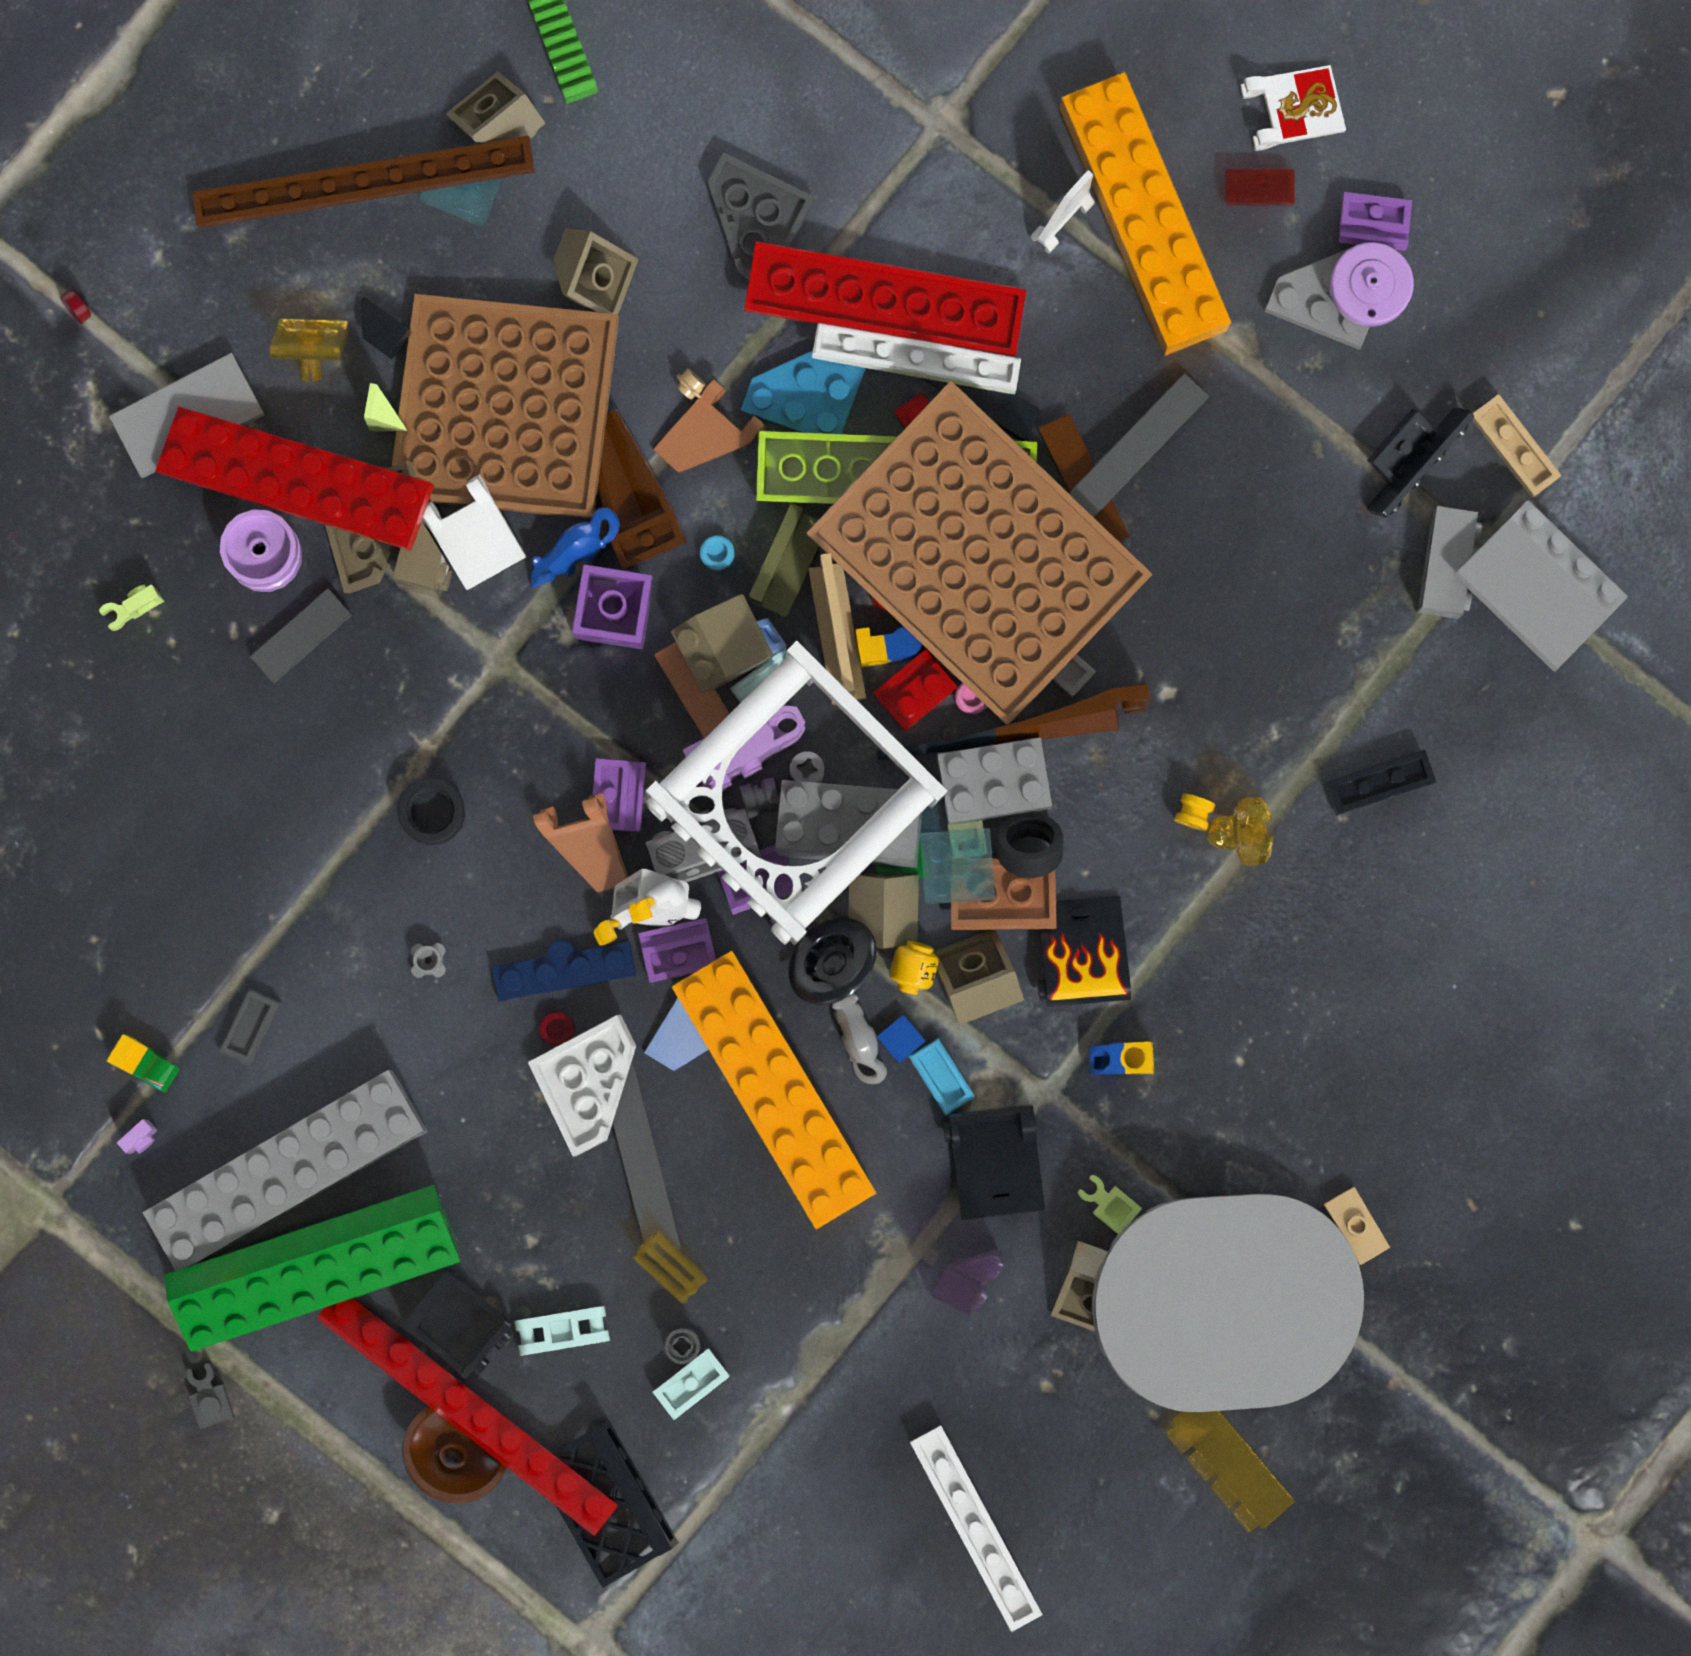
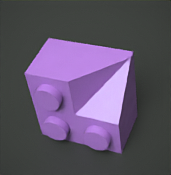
M583 565L572 630L574 638L643 649L653 576Z

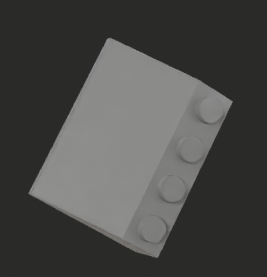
M1529 500L1454 574L1554 672L1628 597Z

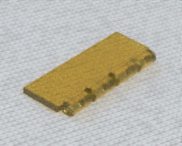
M1181 1411L1171 1420L1175 1426L1166 1433L1167 1438L1181 1454L1186 1452L1191 1446L1195 1448V1451L1186 1460L1204 1481L1208 1480L1215 1473L1217 1474L1218 1478L1209 1487L1227 1509L1239 1500L1242 1505L1232 1515L1248 1533L1253 1531L1258 1525L1265 1529L1295 1502L1219 1411Z

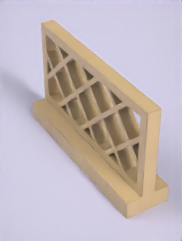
M831 553L820 555V566L808 568L825 668L857 701L865 700L866 694L844 569L838 563H832Z

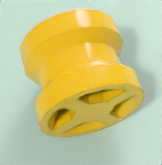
M1183 793L1180 800L1182 808L1180 812L1176 813L1174 821L1193 829L1207 831L1209 825L1207 817L1209 813L1213 812L1215 804L1204 798Z

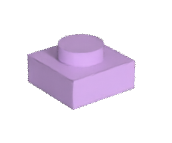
M142 1119L117 1144L125 1153L132 1154L137 1151L140 1154L155 1141L152 1135L158 1129L150 1120Z

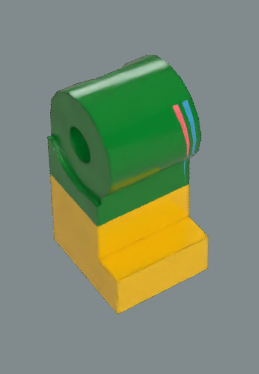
M125 1034L121 1036L107 1059V1062L164 1093L167 1092L180 1070L178 1066L163 1058L164 1056Z

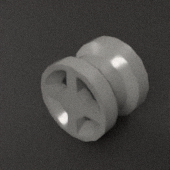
M804 751L797 754L790 764L791 778L793 781L820 783L824 777V763L822 759L813 752Z

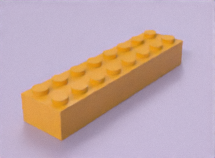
M1123 72L1063 96L1059 107L1085 171L1089 170L1093 174L1091 185L1163 355L1167 356L1226 332L1231 324L1230 317L1126 73Z
M731 950L671 986L815 1229L817 1230L875 1195L876 1191L733 951Z

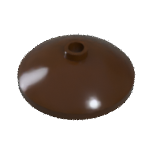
M430 1407L422 1410L412 1420L405 1433L402 1444V1457L405 1469L411 1480L420 1490L439 1501L459 1504L478 1500L490 1493L498 1485L506 1470V1466ZM452 1457L456 1460L457 1464L450 1465L446 1462L445 1458Z

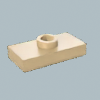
M1355 1187L1346 1190L1323 1204L1333 1223L1349 1242L1359 1265L1364 1264L1390 1248Z

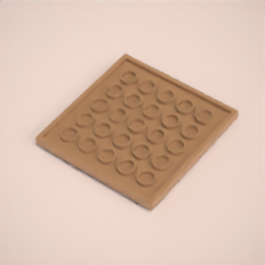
M415 294L410 331L412 333L408 339L398 414L407 431H396L392 466L405 461L412 462L416 478L434 485L429 502L467 506L475 501L466 486L468 484L467 481L480 474L499 510L591 520L595 512L619 326L618 314Z

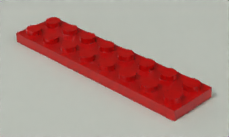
M755 242L744 312L812 324L823 323L1016 357L1026 289Z
M180 406L177 408L155 470L157 473L408 551L412 550L434 488L432 483Z

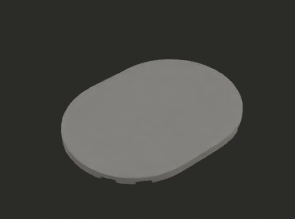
M1273 1194L1184 1198L1152 1207L1131 1224H1127L1116 1236L1102 1265L1099 1266L1094 1283L1092 1315L1096 1338L1103 1355L1106 1356L1118 1378L1133 1392L1148 1401L1162 1407L1184 1412L1273 1407L1292 1403L1310 1395L1327 1383L1347 1360L1358 1337L1364 1310V1289L1360 1267L1343 1233L1329 1218L1312 1206L1296 1199Z

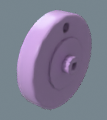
M1375 242L1358 244L1344 252L1336 262L1329 281L1330 296L1339 313L1349 321L1367 327L1381 326L1396 319L1407 307L1414 287L1412 270L1406 259L1394 248Z

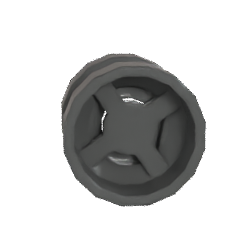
M773 777L763 779L760 787L750 783L739 786L748 819L758 817L763 811L768 810L771 813L779 811L780 800Z
M679 1328L668 1335L664 1348L666 1355L671 1361L677 1364H686L697 1357L700 1352L701 1343L694 1331L689 1328Z

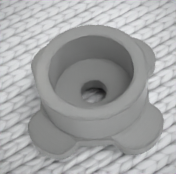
M435 943L433 946L415 944L411 948V954L414 956V966L411 968L412 974L417 978H422L424 975H434L437 978L442 977L446 972V967L443 965V955L446 952L445 947L440 943ZM427 957H430L432 959V962L430 964H427L425 962V959Z

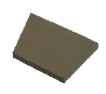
M860 873L849 884L848 918L857 920L870 929L875 938L877 948L898 947L906 945L907 941L918 942L919 874Z

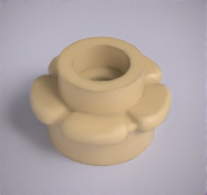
M688 368L682 375L677 374L676 376L680 382L676 387L690 400L695 396L701 398V394L708 386L697 374Z

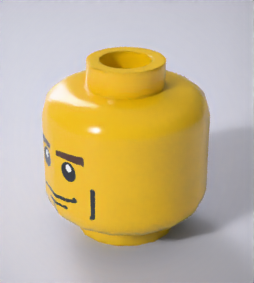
M907 941L906 945H901L896 949L889 976L893 981L899 983L898 990L917 995L919 989L926 990L933 985L939 964V958L933 953V947L920 942Z

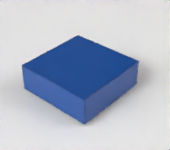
M904 1014L877 1036L898 1064L926 1042Z

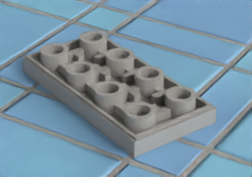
M230 353L110 415L109 418L140 477L143 479L156 472L155 470L178 406L242 426L265 414L234 355Z

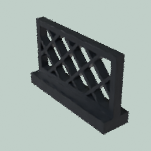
M609 1420L552 1452L562 1462L567 1463L572 1470L574 1466L592 1470L589 1483L593 1486L598 1472L611 1476L615 1483L612 1495H604L616 1504L627 1506L632 1513L629 1527L611 1522V1515L603 1525L601 1539L598 1544L587 1541L582 1533L583 1527L557 1507L602 1588L659 1555L661 1556L670 1551L679 1543ZM589 1439L597 1452L594 1465L575 1460L579 1445ZM572 1450L570 1458L562 1456ZM600 1461L603 1462L605 1468L599 1467ZM618 1490L623 1499L617 1498ZM636 1522L641 1530L634 1528ZM609 1527L627 1532L623 1551L605 1546ZM632 1535L646 1538L653 1551L644 1556L629 1553ZM591 1548L597 1550L596 1556H595V1554L593 1553V1551H592ZM603 1552L621 1557L618 1571L609 1576L605 1574L600 1565ZM626 1558L634 1560L632 1563L625 1566Z

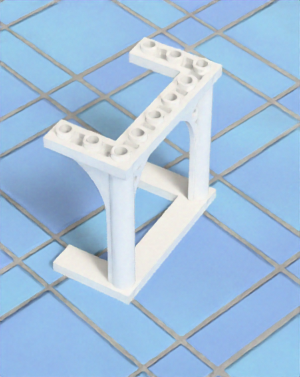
M796 641L787 650L785 659L660 783L655 781L646 790L648 799L646 805L661 822L665 818L671 823L674 821L675 823L671 828L685 842L691 838L701 847L696 853L710 867L717 863L726 872L721 878L735 892L742 888L751 897L746 903L760 917L765 913L771 917L770 922L773 926L770 931L784 945L790 941L795 946L807 933L805 928L927 806L932 809L946 794L947 790ZM814 682L910 779L835 853L809 865L782 866L755 856L736 839L724 815L722 786L727 768L740 748L805 684L810 686ZM719 763H721L719 770L714 769ZM709 776H712L715 780V787L712 790L706 787H696L701 781L706 784ZM696 796H707L715 804L714 809L707 814H696L689 809L688 805L689 801ZM715 819L720 825V830L717 833H711L712 827L708 825L701 826L698 822H707ZM718 842H729V843L726 845V847H725V849H724ZM734 847L741 849L742 853L739 857L732 856L731 850ZM745 860H747L746 870L740 865ZM826 867V869L821 874H819L818 869ZM759 868H763L769 873L766 890L762 887L763 880L761 876L755 877V872ZM802 873H807L813 879L805 883L808 887L801 892L799 876ZM780 874H787L793 882V892L785 900L779 899L774 892V882Z

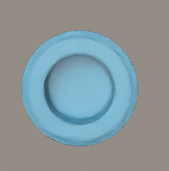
M714 535L708 537L702 543L700 557L708 569L722 571L732 564L735 551L733 544L728 538Z

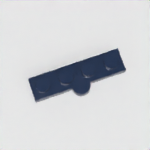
M558 940L549 946L547 957L492 967L499 1002L636 976L630 941L575 951L570 943Z

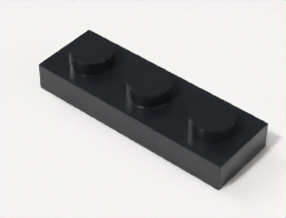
M1422 750L1328 781L1325 785L1335 814L1338 816L1435 784L1436 779L1426 750Z

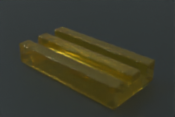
M658 1231L632 1255L633 1259L683 1305L688 1301V1297L691 1294L694 1295L698 1291V1287L701 1284L704 1285L708 1281V1277ZM656 1242L695 1277L692 1282L653 1247ZM647 1252L678 1282H680L685 1287V1289L682 1291L651 1261H649L644 1256V1254Z

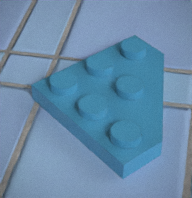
M813 351L808 352L752 378L741 407V413L752 417L755 416L760 420L797 433L843 434L867 368L813 359Z

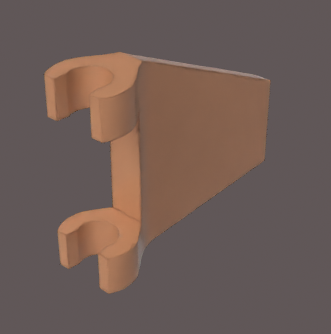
M712 380L701 394V398L696 400L653 450L678 473H681L750 445L759 437V431H764L767 427L754 416L744 429L740 431L712 406L726 392L720 384Z
M603 793L591 795L589 799L582 801L584 811L589 817L587 819L558 826L557 813L553 806L542 809L540 813L533 815L535 825L542 835L596 892L615 888L616 884L628 878L609 823L607 804Z

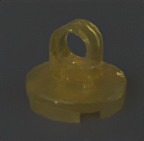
M1243 797L1240 799L1235 808L1234 816L1217 817L1211 821L1207 835L1208 842L1219 849H1236L1240 861L1245 866H1257L1267 863L1272 852L1273 834H1267L1265 821H1272L1265 801L1261 797ZM1219 832H1225V833H1228V834H1230V835H1225V834H1222V833H1219Z

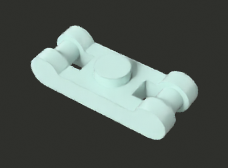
M599 1306L514 1321L515 1330L519 1331L521 1345H518L519 1355L523 1356L610 1341L609 1332L604 1329L603 1317L606 1316L605 1307ZM589 1319L591 1333L581 1335L579 1321ZM543 1327L545 1341L535 1342L533 1329Z

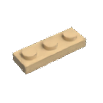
M1499 394L1473 413L1474 418L1472 421L1531 498L1538 495L1562 476Z

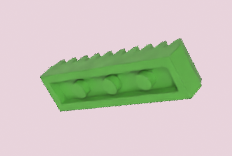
M527 0L566 104L598 93L595 79L565 1Z

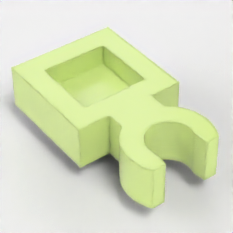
M1091 1175L1089 1179L1096 1184V1192L1093 1195H1088L1082 1189H1079L1077 1193L1084 1201H1094L1097 1203L1098 1206L1092 1213L1115 1233L1119 1234L1127 1224L1132 1222L1142 1208L1116 1186L1107 1193L1104 1190L1102 1180L1095 1175Z

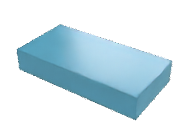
M939 1038L908 1056L945 1116L975 1098Z

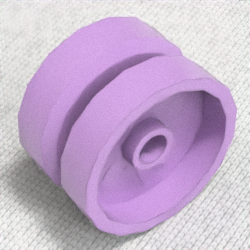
M253 509L237 515L227 524L221 536L220 554L224 566L241 585L253 591L272 592L285 587L295 578L302 564V547L297 534L281 516L269 510ZM261 546H265V547H266V550H265V552H264L263 554H261V555H256V554H255L256 552H260V548H259V547H261Z

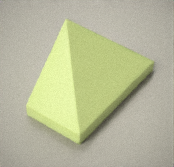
M370 383L364 419L369 430L376 432L407 431L378 385Z

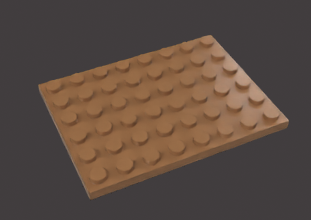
M952 381L942 389L806 533L827 554L831 553V558L1006 725H1009L1153 575Z

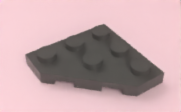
M724 152L708 180V187L736 270L740 277L748 281L755 242L791 248L815 201L814 196Z

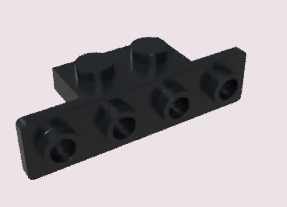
M1455 407L1438 427L1434 429L1418 411L1411 409L1367 460L1388 483L1370 503L1367 510L1371 514L1384 518L1396 512L1401 506L1402 499L1410 490L1420 485L1424 479V474L1429 468L1445 456L1449 445L1467 431L1468 424L1474 418L1473 413L1470 410Z

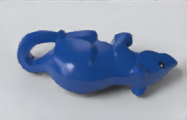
M601 507L593 513L590 522H580L564 530L553 548L543 558L540 556L533 557L532 563L534 568L531 572L530 586L532 588L540 587L545 583L554 581L556 575L559 574L571 577L576 571V564L581 561L590 562L601 548H605L607 543L615 539L620 526L617 514L609 508ZM606 519L609 523V531L600 540L601 521Z

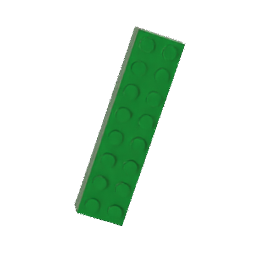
M431 1185L165 1274L164 1278L167 1303L190 1351L193 1352L459 1263L460 1257L454 1231L436 1187Z

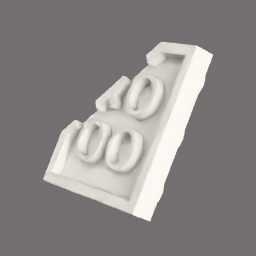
M621 1015L608 1019L528 1062L573 1157L592 1149L608 1139L636 1049V1044Z

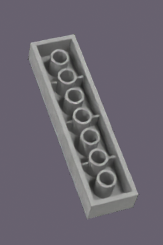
M387 1070L142 1213L173 1268L177 1271L208 1260L428 1131L394 1071Z

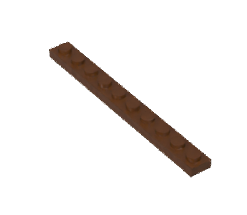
M529 136L194 191L193 201L196 225L199 228H206L535 173L531 139Z

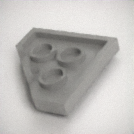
M1348 249L1279 277L1264 311L1358 350L1361 349L1369 327L1355 324L1342 316L1334 306L1330 296L1329 281L1331 272L1338 259Z

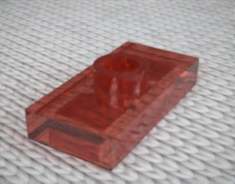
M1226 169L1225 206H1294L1295 204L1294 169Z

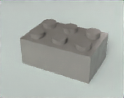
M1041 738L937 754L936 760L940 784L947 790L943 796L947 827L951 824L979 820L987 821L1012 817L1027 812L1049 811L1052 808Z

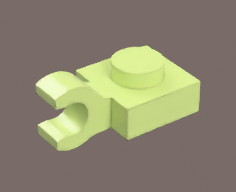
M152 584L148 587L140 585L127 594L128 599L123 601L122 605L106 603L99 609L103 616L111 611L117 613V619L108 625L112 631L121 629L130 619H136L164 602L160 593Z

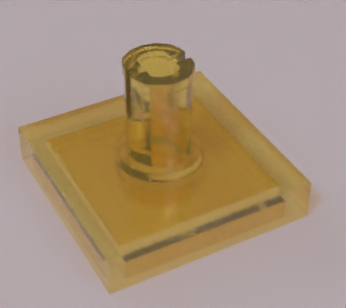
M279 319L270 344V358L300 359V379L308 382L311 375L312 382L320 381L322 379L321 360L340 361L349 334L348 321Z

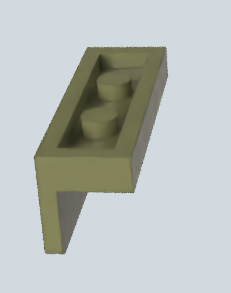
M793 503L790 504L748 596L750 603L782 617H788L808 573V568H810L819 548V545L806 534L818 519L805 514L804 508Z

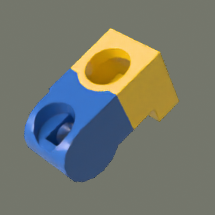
M869 627L855 629L861 668L910 660L916 657L921 649V643L905 627L898 628L891 634L872 637Z
M1133 1042L1088 1046L1089 1075L1154 1074L1153 1043Z

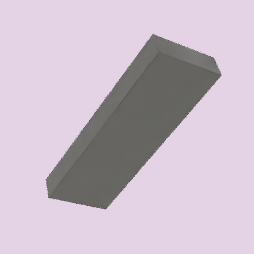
M327 588L253 653L250 658L275 684L352 615Z

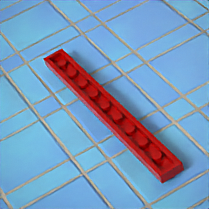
M354 1298L325 1307L319 1313L317 1318L319 1321L595 1536L617 1509L618 1505Z

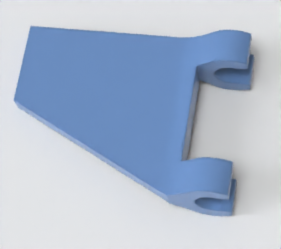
M677 998L644 1053L675 1071L709 1049Z

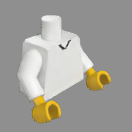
M642 868L615 885L611 920L601 922L595 928L594 935L598 944L602 946L617 939L614 928L617 927L621 930L631 922L633 924L638 923L664 928L682 918L696 920L700 914L701 902L688 898L689 885L687 882Z

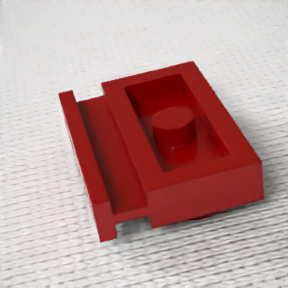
M925 649L874 691L873 696L877 698L883 708L905 733L955 692L958 686Z

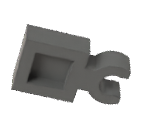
M210 1362L204 1364L207 1374L203 1380L195 1376L193 1368L186 1371L189 1383L195 1386L198 1393L190 1395L189 1399L199 1429L235 1417L225 1385L221 1384L214 1387L215 1369Z

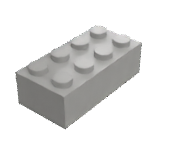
M782 780L775 843L778 856L823 860L839 850L899 789ZM922 812L870 864L917 868Z

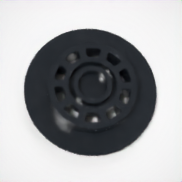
M835 918L822 922L807 932L796 945L789 962V981L795 994L808 1003L827 1005L839 1002L857 991L870 975L876 960V941L870 929L863 923L851 918Z

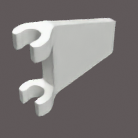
M1089 170L1064 196L1046 227L1039 226L1030 236L1034 242L1036 240L1045 247V251L1048 254L1059 244L1055 234L1080 207L1081 211L1086 214L1095 204L1089 193L1093 174Z

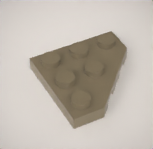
M405 461L386 468L416 478L412 462ZM325 525L344 593H353L380 583L397 547Z

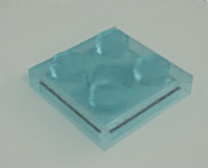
M990 828L920 833L925 904L995 899Z

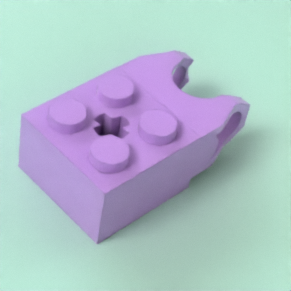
M782 706L740 748L727 768L722 792L732 786V779L741 774L745 779L758 773L763 769V762L796 744L801 739L806 728L804 726L805 721L797 707ZM784 719H792L797 723V726L793 731L784 733L778 728V724ZM702 739V740H700V741L694 743L693 745H691V746H689V747L683 749V753H684L685 758H686L704 739ZM719 763L714 769L719 770L721 763ZM709 776L706 784L703 781L699 784L701 787L712 790L715 787V780L712 776Z

